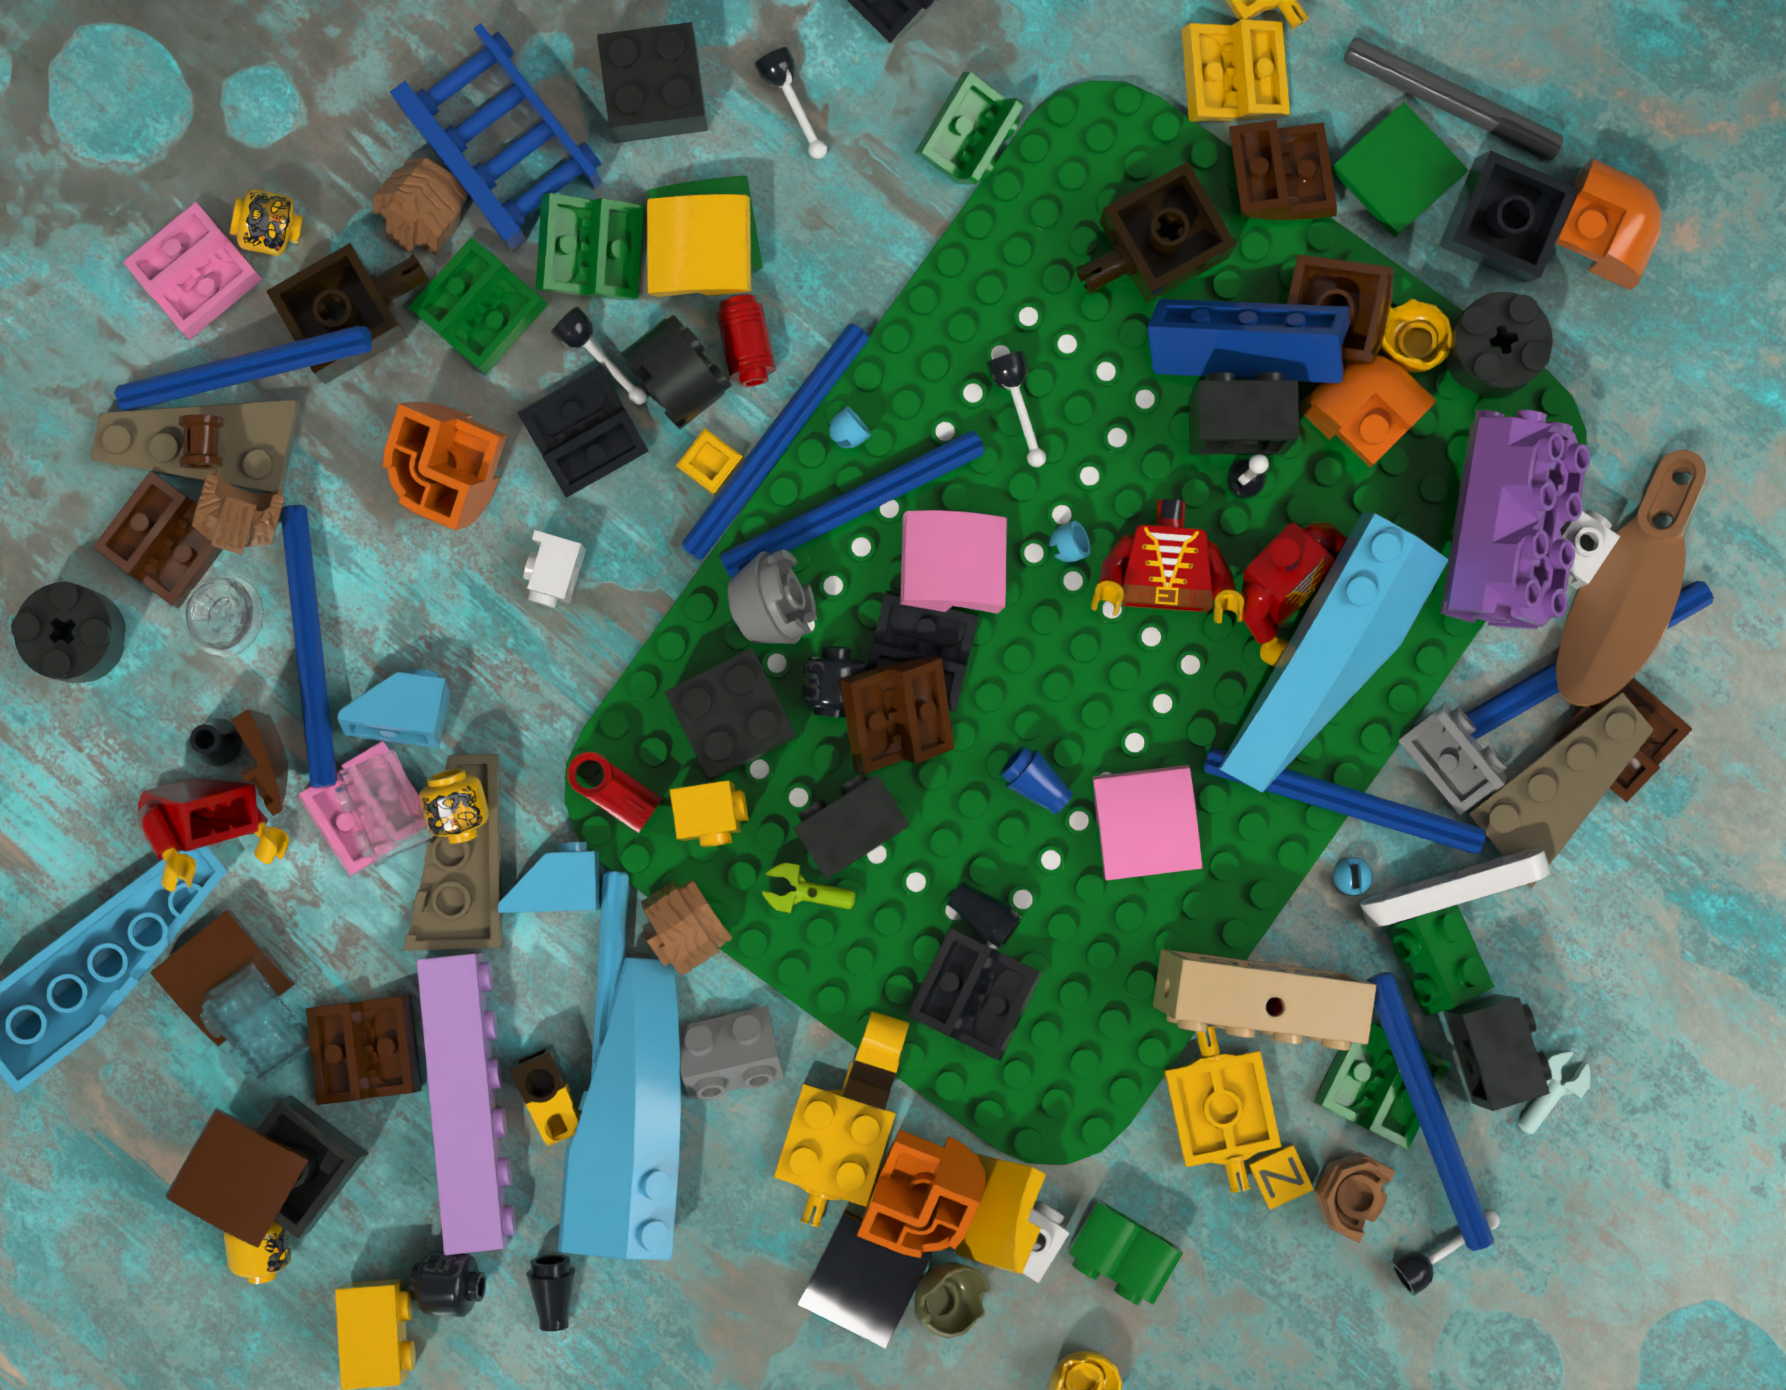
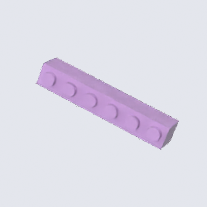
M482 953L417 960L444 1255L504 1249L510 1243L509 1236L516 1235V1216L514 1206H506L505 1187L511 1186L512 1174L509 1157L501 1156L500 1138L507 1136V1121L504 1108H497L495 1089L502 1088V1069L499 1059L492 1060L491 1040H497L498 1037L496 1013L494 1010L488 1011L486 992L493 990L490 962H483Z

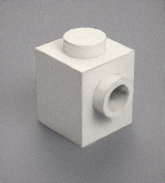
M1587 510L1586 513L1582 511L1581 516L1576 521H1567L1560 529L1563 540H1570L1575 549V560L1570 568L1568 584L1575 589L1590 583L1620 538L1619 535L1610 530L1612 524L1605 517L1591 510Z
M1041 1200L1036 1207L1033 1206L1027 1220L1041 1228L1023 1271L1024 1275L1037 1283L1044 1276L1070 1233L1068 1228L1061 1224L1065 1216Z

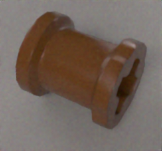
M201 414L180 416L179 426L184 428L183 456L179 458L180 467L189 469L222 468V458L218 457V429L223 427V418Z

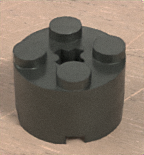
M1512 292L1487 294L1469 305L1451 326V349L1445 362L1453 379L1461 386L1464 385L1469 390L1475 392L1476 395L1484 398H1500L1511 395L1534 379L1548 364L1553 344L1550 323L1537 302L1528 295H1519ZM1494 337L1498 342H1503L1506 349L1503 352L1500 347L1491 346L1490 341Z
M674 314L668 319L664 318L620 353V356L625 360L624 362L654 401L656 400L661 407L666 409L665 415L679 430L725 395V391L732 386L715 363L712 364L702 353L705 351V348L688 327L685 328Z
M58 582L36 590L23 602L11 624L15 645L23 661L38 674L63 682H93L104 677L118 664L124 650L123 643L126 628L123 615L118 607L103 594L74 583ZM70 625L75 626L71 631L74 637L72 642L65 641L68 635L66 630Z

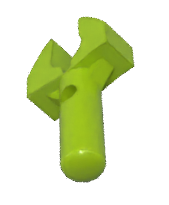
M783 863L766 873L769 876L784 877L789 880L792 886L797 888L796 891H790L784 896L765 891L762 892L768 903L777 911L792 913L793 905L802 900L844 909H851L855 904L856 896L853 890L805 881L799 873L801 865Z

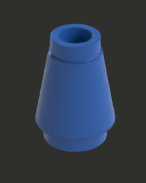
M1025 745L1021 746L1008 759L999 774L1007 781L1006 787L1048 809L1054 815L1064 808L1073 795V792L1066 787V784L1037 749L1031 751Z

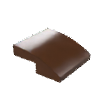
M1277 120L1229 126L1242 217L1269 220H1299L1337 215V204L1324 122L1279 129Z
M152 471L147 474L92 547L128 575L136 578L170 605L178 609L223 551V549L211 546L212 542L192 526L197 503Z
M929 657L900 662L840 679L854 771L868 774L902 760L916 764L954 749L942 658Z
M1635 677L1620 691L1625 694L1654 731L1610 786V789L1626 803L1660 769L1659 764L1693 730L1687 722ZM1615 695L1595 705L1579 706L1553 739L1556 742L1559 741Z
M231 910L224 911L150 972L182 1011L217 1046L225 1043L295 985L266 947L259 946Z
M411 995L306 1008L317 1105L422 1091Z
M215 1107L165 1196L168 1200L207 1223L259 1248L307 1164L308 1158L305 1154L263 1135L259 1128Z

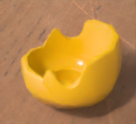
M1410 299L1395 308L1390 307L1381 352L1387 359L1400 365L1407 372L1419 373L1428 371L1442 363L1449 355L1452 340L1450 319L1437 306L1418 302L1415 299Z
M1076 1351L1065 1356L1054 1367L1048 1384V1390H1122L1123 1382L1118 1367L1101 1352Z

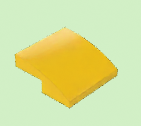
M1241 19L1233 25L1189 23L1181 29L1189 121H1249L1281 118L1290 115L1282 22Z
M712 194L647 199L648 294L654 297H666L692 293L717 296L751 292L750 197L747 195Z
M975 1154L985 1170L986 1184L981 1203L964 1239L955 1249L956 1255L963 1259L1022 1275L1041 1228L1027 1220L1046 1174L1032 1166Z

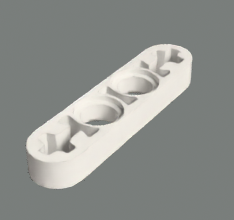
M1529 849L1370 896L1360 902V907L1367 927H1381L1535 882L1550 875L1551 871L1544 849Z

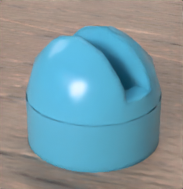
M846 406L837 413L830 422V437L843 449L859 446L871 436L867 426L849 406Z
M1072 521L1058 527L1053 532L1049 542L1050 546L1057 544L1059 552L1054 554V556L1063 562H1076L1088 557L1091 552L1088 535L1078 521Z
M1356 857L1342 859L1335 865L1332 872V881L1335 888L1347 896H1358L1365 893L1371 886L1373 879L1370 866L1364 860ZM1357 864L1359 888L1352 889L1350 865Z

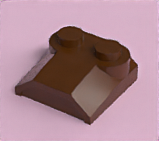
M1298 254L1287 304L1349 307L1350 325L1342 344L1343 361L1373 364L1383 343L1392 303L1394 269L1389 266Z

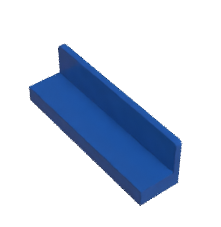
M1159 299L1147 326L1153 371L1156 374L1186 376L1233 373L1236 374V378L1255 379L1256 374L1274 372L1285 374V380L1341 383L1344 377L1342 344L1350 325L1349 307Z

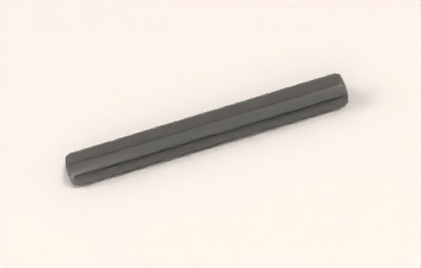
M1355 37L1350 42L1343 60L1346 64L1546 160H1553L1563 144L1564 138L1561 134L1359 37Z

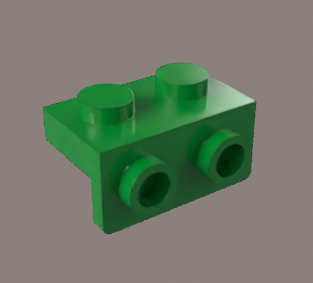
M962 72L914 153L958 185L977 184L983 181L994 168L996 163L994 155L1001 143L1008 140L1018 128L1020 123L1018 115L1024 103L1017 98L1006 99L972 72Z
M1458 904L1406 919L1386 928L1393 950L1399 958L1412 987L1413 995L1424 1015L1428 1016L1454 1009L1495 987Z

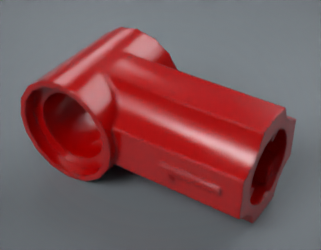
M585 752L577 755L569 765L568 780L571 787L637 833L642 830L663 799L597 753ZM587 761L599 763L604 770L602 783L593 789L582 787L577 780L578 768Z

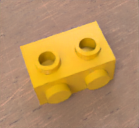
M729 780L670 789L676 835L679 840L699 839L700 846L703 847L732 843V833L742 832L740 822L749 820L745 792H742V790L735 791V784Z
M403 1278L343 1283L335 1289L341 1390L401 1385L409 1377V1371L415 1369L416 1363L414 1341H407L406 1321L412 1320L413 1304L409 1291H404Z

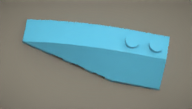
M1362 512L1218 769L1263 792L1398 649L1446 566L1448 559L1415 535L1376 513Z
M208 846L187 852L181 850L178 852L191 856L196 862V870L190 888H188L183 879L178 878L175 891L170 892L166 890L161 884L166 862L161 860L0 982V1076L16 1095L102 1028L226 874L227 870Z
M625 957L607 1015L609 1025L603 1044H598L593 1060L596 1067L588 1092L584 1091L578 1109L582 1112L574 1137L570 1136L565 1151L558 1251L561 1253L625 1260H672L681 1116L680 1045L674 966L669 963L664 967L659 959Z

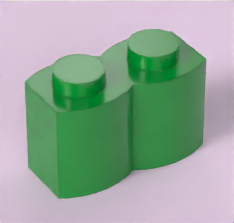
M1096 1199L1068 1247V1254L1075 1258L1072 1263L1075 1269L1094 1280H1097L1100 1274L1112 1279L1117 1283L1114 1291L1138 1306L1143 1299L1154 1305L1183 1255L1181 1248L1099 1199Z

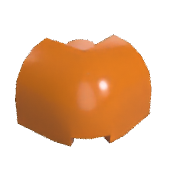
M1592 158L1582 167L1574 185L1578 190L1558 235L1556 244L1593 260L1588 269L1589 272L1632 290L1639 284L1658 242L1662 225V211L1654 191L1638 178Z
M1378 355L1373 364L1343 361L1344 377L1341 383L1318 382L1298 403V410L1329 440L1336 434L1369 467H1372L1437 401L1403 367L1386 357Z
M427 402L398 404L385 445L382 468H387L390 484L400 498L398 503L413 513L453 530L468 527L483 513L495 492L500 477L494 474L507 435L471 420L472 415L456 409Z
M898 1130L873 1186L857 1236L898 1253L921 1258L923 1252L941 1251L950 1246L955 1250L964 1239L983 1196L986 1184L985 1170L979 1158L965 1144L950 1136L947 1137L942 1147L910 1133Z

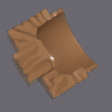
M427 158L408 159L404 166L395 169L391 173V177L387 178L383 186L374 194L373 213L379 217L383 216L384 220H386V239L389 241L393 240L395 245L399 244L401 249L405 248L410 253L418 245L436 255L438 250L442 248V245L446 243L447 239L459 227L462 204L467 201L468 194L451 172Z
M213 470L212 475L207 474L195 509L192 526L212 542L211 546L240 555L243 554L244 547L271 545L285 497L282 496L284 490L278 489L276 492L269 494L247 492L232 486L219 475L218 470Z
M693 879L681 887H678L673 880L668 885H665L663 889L658 890L641 901L643 910L649 919V922L642 926L648 944L664 967L671 963L682 976L690 972L692 968L698 967L710 957H713L716 953H719L718 948L723 946L725 941L729 942L732 939L731 934L720 922Z
M1361 1152L1328 1162L1313 1190L1324 1224L1330 1229L1360 1243L1365 1233L1362 1230L1365 1220L1374 1222L1380 1216L1388 1196L1382 1191L1383 1184L1387 1181L1391 1182L1396 1171Z

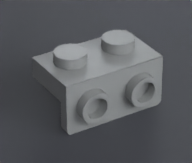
M1443 703L1402 735L1398 741L1455 811L1461 815L1494 789L1498 790L1505 785L1507 777L1502 771L1507 768V765L1492 746L1488 745L1483 749L1472 736L1476 728L1459 707L1452 711L1446 703Z
M768 1006L679 1026L680 1071L690 1099H715L727 1091L744 1087L762 1088L772 1083V1081L784 1077Z

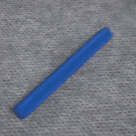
M852 323L845 328L682 541L681 546L688 554L697 560L704 559L775 466L812 413L867 343L869 335L863 329Z
M355 326L118 385L114 394L117 398V405L121 410H134L370 352L373 348L371 332L365 326Z
M969 431L724 552L720 556L721 562L727 574L733 577L762 551L769 552L770 554L779 550L790 551L982 456L985 451L983 443L975 431Z
M289 505L282 508L281 522L310 785L312 788H328L336 785L337 774L308 513L304 505Z
M1694 581L1681 589L1675 611L1667 629L1713 603L1714 596L1704 581ZM1557 661L1465 713L1476 728L1472 736L1478 739L1558 693L1559 689L1556 678Z
M1216 747L1209 749L1204 761V771L1206 773L1245 784L1218 769L1228 751ZM1284 769L1265 789V791L1472 854L1480 853L1485 842L1486 831L1483 828L1288 769Z
M1381 972L1373 975L1367 981L1376 985L1374 999L1376 1011L1466 1247L1472 1251L1487 1248L1494 1243L1492 1232L1394 975L1391 972Z

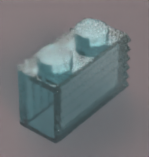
M250 962L202 995L201 1008L204 1012L200 1014L201 1021L212 1036L218 1038L223 1035L233 1049L229 1051V1054L243 1074L247 1075L252 1071L260 1082H264L268 1077L273 1076L285 1065H289L293 1060L298 1059L301 1054H305L309 1050L308 1032L297 1021L295 1015L291 1013L272 986L268 984L261 972L257 970L254 963Z

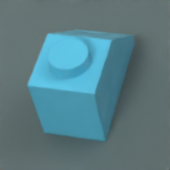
M424 669L412 670L411 674L396 672L340 709L337 720L346 736L440 749L450 692L445 678H440L435 672Z
M587 842L558 843V852L545 853L498 903V913L601 910L599 852L587 851Z

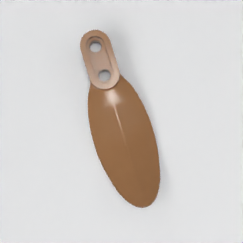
M1677 450L1667 454L1660 461L1641 502L1637 516L1616 532L1620 538L1590 583L1579 589L1564 627L1556 663L1558 689L1561 696L1567 702L1576 706L1587 707L1612 697L1636 676L1661 642L1675 611L1683 584L1686 565L1684 534L1707 483L1705 463L1696 453L1688 450ZM1681 472L1688 473L1692 477L1684 485L1675 483L1673 479ZM1661 515H1667L1672 518L1671 524L1664 528L1657 527L1654 521Z

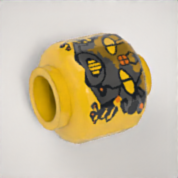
M250 189L246 192L244 198L236 197L230 234L237 235V243L243 249L280 256L286 251L288 242L298 244L303 216L294 214V203L289 196L259 189Z
M464 768L450 769L428 777V785L421 790L419 799L429 832L433 836L448 837L450 844L462 843L478 836L476 829L484 825L489 819V810L479 778L475 775L466 774Z
M275 1221L272 1223L259 1248L224 1232L228 1268L236 1276L247 1278L249 1283L262 1284L274 1280L277 1277V1272L284 1269L291 1261L289 1232Z

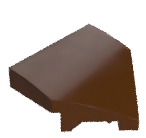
M248 709L231 719L256 764L240 773L246 782H253L259 791V796L263 798L265 807L274 816L282 811L288 780V759L278 730L271 717Z

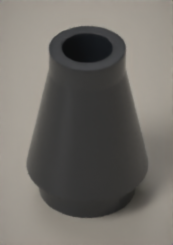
M215 718L197 726L192 731L190 744L203 762L212 766H223L229 764L238 756L242 747V738L232 722L222 718ZM209 735H214V743L210 747L207 744V738Z
M965 881L955 890L947 904L959 914L986 946L992 943L999 949L1011 938L1022 920V917L1014 912V905L975 889Z
M553 1254L536 1257L531 1260V1270L526 1275L539 1318V1329L547 1332L564 1330L569 1327L568 1315L575 1268L570 1266V1258L565 1255Z

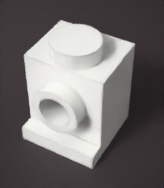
M535 530L532 540L540 547L538 553L531 551L524 569L523 578L529 580L527 589L530 590L527 600L550 608L556 607L557 600L570 604L586 549L581 543Z

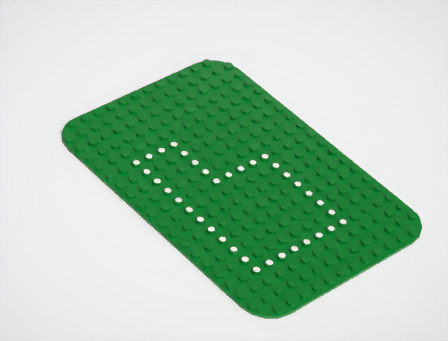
M1089 80L1056 92L1027 118L996 161L990 174L979 184L871 332L867 343L812 413L581 730L566 763L564 802L576 835L582 842H587V848L590 851L599 852V861L611 871L626 872L629 876V884L647 897L663 889L665 885H668L673 880L678 887H681L693 879L720 922L732 936V939L729 942L725 941L724 945L719 949L855 1048H859L872 1011L909 1022L895 1077L993 1148L1028 1164L1068 1165L1100 1153L1132 1123L1165 1076L1164 1070L1170 1069L1195 1034V1031L1178 1028L1177 1023L1166 1021L1167 1014L1153 1007L1161 949L1247 960L1348 817L1344 814L1265 790L1260 792L1251 786L1204 771V761L1209 749L1216 747L1226 751L1229 750L1272 674L1274 667L1261 659L1260 649L1262 644L1256 642L1243 620L1238 622V616L1234 611H1222V623H1215L1214 600L1213 608L1208 613L1121 606L1118 615L1114 616L1112 615L1114 606L1104 600L1099 601L1096 611L1092 610L1091 602L1098 585L1102 561L1120 537L1133 534L1137 525L1155 526L1157 500L1173 499L1185 501L1184 528L1206 531L1207 540L1217 544L1232 571L1236 591L1240 594L1244 571L1247 566L1292 522H1295L1302 529L1312 523L1328 522L1348 538L1362 512L1376 513L1424 541L1446 557L1449 562L1470 425L1474 422L1477 410L1496 411L1504 414V417L1515 418L1518 410L1538 411L1547 415L1546 422H1560L1571 425L1578 444L1586 445L1587 436L1585 425L1573 396L1546 368H1543L1534 379L1511 395L1500 398H1484L1456 382L1451 376L1444 360L1428 371L1419 373L1408 372L1437 401L1372 467H1369L1336 434L1329 440L1298 410L1299 439L1285 455H1264L1268 459L1269 466L1265 471L1266 482L1261 492L1250 499H1240L1232 495L1226 485L1228 470L1237 461L1250 459L1254 455H1189V397L1199 381H1206V376L1154 373L1147 326L1159 299L1287 304L1299 254L1393 267L1392 308L1398 307L1410 299L1435 305L1450 319L1451 326L1464 311L1331 217L1299 220H1269L1242 217L1232 148L1195 121H1189L1188 116L1161 97L1128 82ZM1189 162L1236 243L1230 258L1148 304L1144 301L1132 278L1126 274L1089 295L1083 287L1086 282L1085 280L1080 282L1075 267L1082 266L1112 249L1111 242L1099 223L1103 209L1182 164ZM1161 226L1158 235L1161 238L1167 237L1170 241H1173L1176 232L1174 230L1166 232ZM1495 337L1490 341L1492 347H1500L1502 352L1506 349L1503 342H1498ZM1380 348V351H1379V353H1378V356H1383V357H1385V356L1382 354L1381 348ZM1018 351L1024 352L1028 365V374L1020 386V391L1038 448L1042 449L1046 454V461L1040 467H1033L1027 461L1029 448L1011 391L1003 389L994 383L987 366V362ZM1236 378V380H1255L1246 378ZM1298 381V403L1318 382ZM846 406H849L867 426L871 436L859 446L843 449L831 439L829 428L830 422L836 414ZM969 431H975L979 435L985 450L982 456L788 551L798 561L796 566L791 568L801 586L810 584L813 592L817 620L808 623L812 631L811 633L801 636L800 640L794 644L752 643L743 635L730 612L728 582L731 577L727 574L721 562L720 556L724 552ZM1237 479L1235 482L1242 488L1243 485ZM906 511H959L1007 518L1005 608L998 614L963 608L979 612V617L956 711H949L954 749L916 764L902 760L866 774L868 779L878 774L910 826L829 879H825L794 830L795 826L802 823L797 814L823 799L827 806L843 796L839 788L861 773L854 771L846 717L813 714V707L803 701L802 688L805 661L811 656L822 655V646H841L852 648L851 657L858 658L867 665L885 591L901 593L903 514ZM1078 521L1088 535L1091 546L1090 555L1076 562H1063L1056 559L1054 554L1059 552L1057 544L1054 546L1049 544L1053 532L1064 524ZM1448 562L1398 649L1285 769L1364 793L1400 744L1399 738L1410 730L1486 622L1476 619L1475 623L1461 621L1440 613ZM1319 588L1278 629L1276 636L1290 642ZM753 648L798 739L711 782L708 780L665 691ZM1023 745L1031 751L1037 749L1066 784V787L1073 792L1068 803L1055 815L1048 809L1006 787L1007 781L999 775L1008 759ZM585 752L597 753L663 798L639 833L583 795L577 793L571 787L568 780V768L571 761L577 755ZM587 761L578 768L577 780L582 787L593 789L602 783L604 770L599 763ZM1189 765L1195 799L1202 869L1105 880L1092 777ZM729 780L735 784V791L742 790V792H745L749 820L740 822L742 832L731 834L732 843L703 847L700 846L699 839L687 841L677 839L670 789ZM783 863L801 865L799 873L805 881L853 890L856 896L855 904L851 909H844L802 900L793 905L792 913L777 911L768 903L762 892L765 891L784 896L790 891H796L797 888L792 886L789 880L784 877L769 876L766 873ZM964 881L975 889L1014 905V912L1022 917L1018 928L1001 949L992 943L988 947L1043 973L1001 1061L995 1060L907 1016L949 928L985 945L959 914L947 905L955 890Z

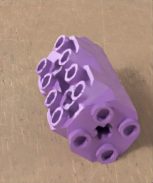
M1477 410L1474 422L1470 425L1440 613L1461 621L1475 623V620L1479 619L1489 621L1490 626L1535 630L1538 629V626H1545L1552 617L1560 618L1567 609L1566 591L1570 568L1575 560V549L1570 540H1563L1560 529L1567 521H1576L1582 514L1583 502L1581 496L1585 472L1590 464V453L1585 444H1578L1571 425L1560 422H1546L1547 415L1545 413L1532 410H1518L1515 418L1504 417V414L1496 411Z

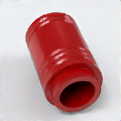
M748 294L733 296L719 303L720 310L716 313L729 379L740 381L741 387H754L767 383L769 381L768 375L776 371V365L774 364L775 361L773 359L774 356L763 305L757 302L755 295Z

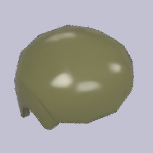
M956 1262L934 1265L921 1276L917 1285L914 1302L915 1315L920 1325L933 1335L951 1339L965 1334L975 1324L977 1319L985 1315L982 1300L984 1293L990 1291V1285L980 1270Z

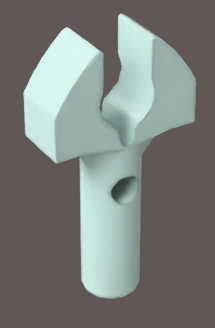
M1561 1051L1546 1056L1552 1073V1079L1546 1081L1550 1094L1536 1098L1518 1121V1126L1523 1132L1531 1135L1534 1134L1562 1096L1573 1094L1577 1098H1582L1589 1089L1591 1075L1588 1063L1582 1062L1573 1078L1561 1081L1562 1066L1569 1061L1574 1052Z

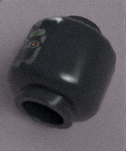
M822 646V655L811 656L805 661L802 699L806 704L813 707V714L828 717H846L840 679L867 671V665L864 661L851 657L852 648Z
M430 1251L423 1257L421 1262L414 1264L409 1281V1293L412 1301H417L419 1309L429 1315L465 1317L472 1310L475 1302L482 1301L486 1290L485 1273L479 1272L475 1258L466 1253L444 1255V1251Z

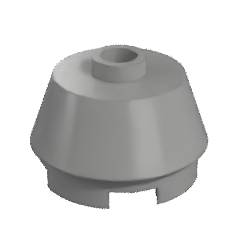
M779 550L771 554L766 551L760 552L731 577L728 582V598L732 618L743 635L752 643H797L801 636L812 632L808 623L817 620L816 605L810 584L801 586L791 568L796 566L798 561L787 550Z

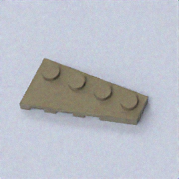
M298 400L100 413L90 460L101 464L146 472L152 471L158 474L205 482L207 474L212 475L213 470H218L219 475L226 482L237 488L265 493L276 492L278 489L284 490L300 402ZM201 414L223 418V427L218 429V457L222 458V468L189 469L180 467L179 458L183 456L184 428L179 426L180 416Z
M1620 691L1509 779L1504 786L1494 791L1470 810L1468 814L1480 828L1486 831V836L1503 856L1524 850L1542 848L1544 849L1548 865H1550L1654 729L1625 694ZM1537 881L1528 883L1527 885L1530 889H1532V887L1535 885Z
M498 754L448 755L445 771L464 768L466 774L475 775L479 778L489 810V819L484 825L476 829L478 836L466 842L450 844L448 837L431 835L424 858L425 865L420 887L417 890L413 906L414 913L409 934L406 936L403 951L503 948L502 913H498V903L502 900L500 762Z

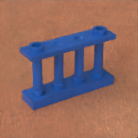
M482 23L473 28L484 47L426 92L421 88L414 93L407 82L403 81L391 90L390 93L400 109L449 172L456 177L470 199L508 248L514 251L527 241L519 227L526 223L524 217L541 205V196L547 193L556 194L581 174L585 176L594 189L602 184L596 171L601 166V163L585 142L579 146L575 144L510 61V58L515 53L504 37L498 31L491 36ZM496 63L512 85L457 127L453 128L450 125L443 130L433 117L440 112L437 107ZM525 100L541 122L484 165L479 162L472 167L462 154L468 149L466 144ZM554 137L570 159L512 203L508 199L501 204L491 192L497 186L495 180Z

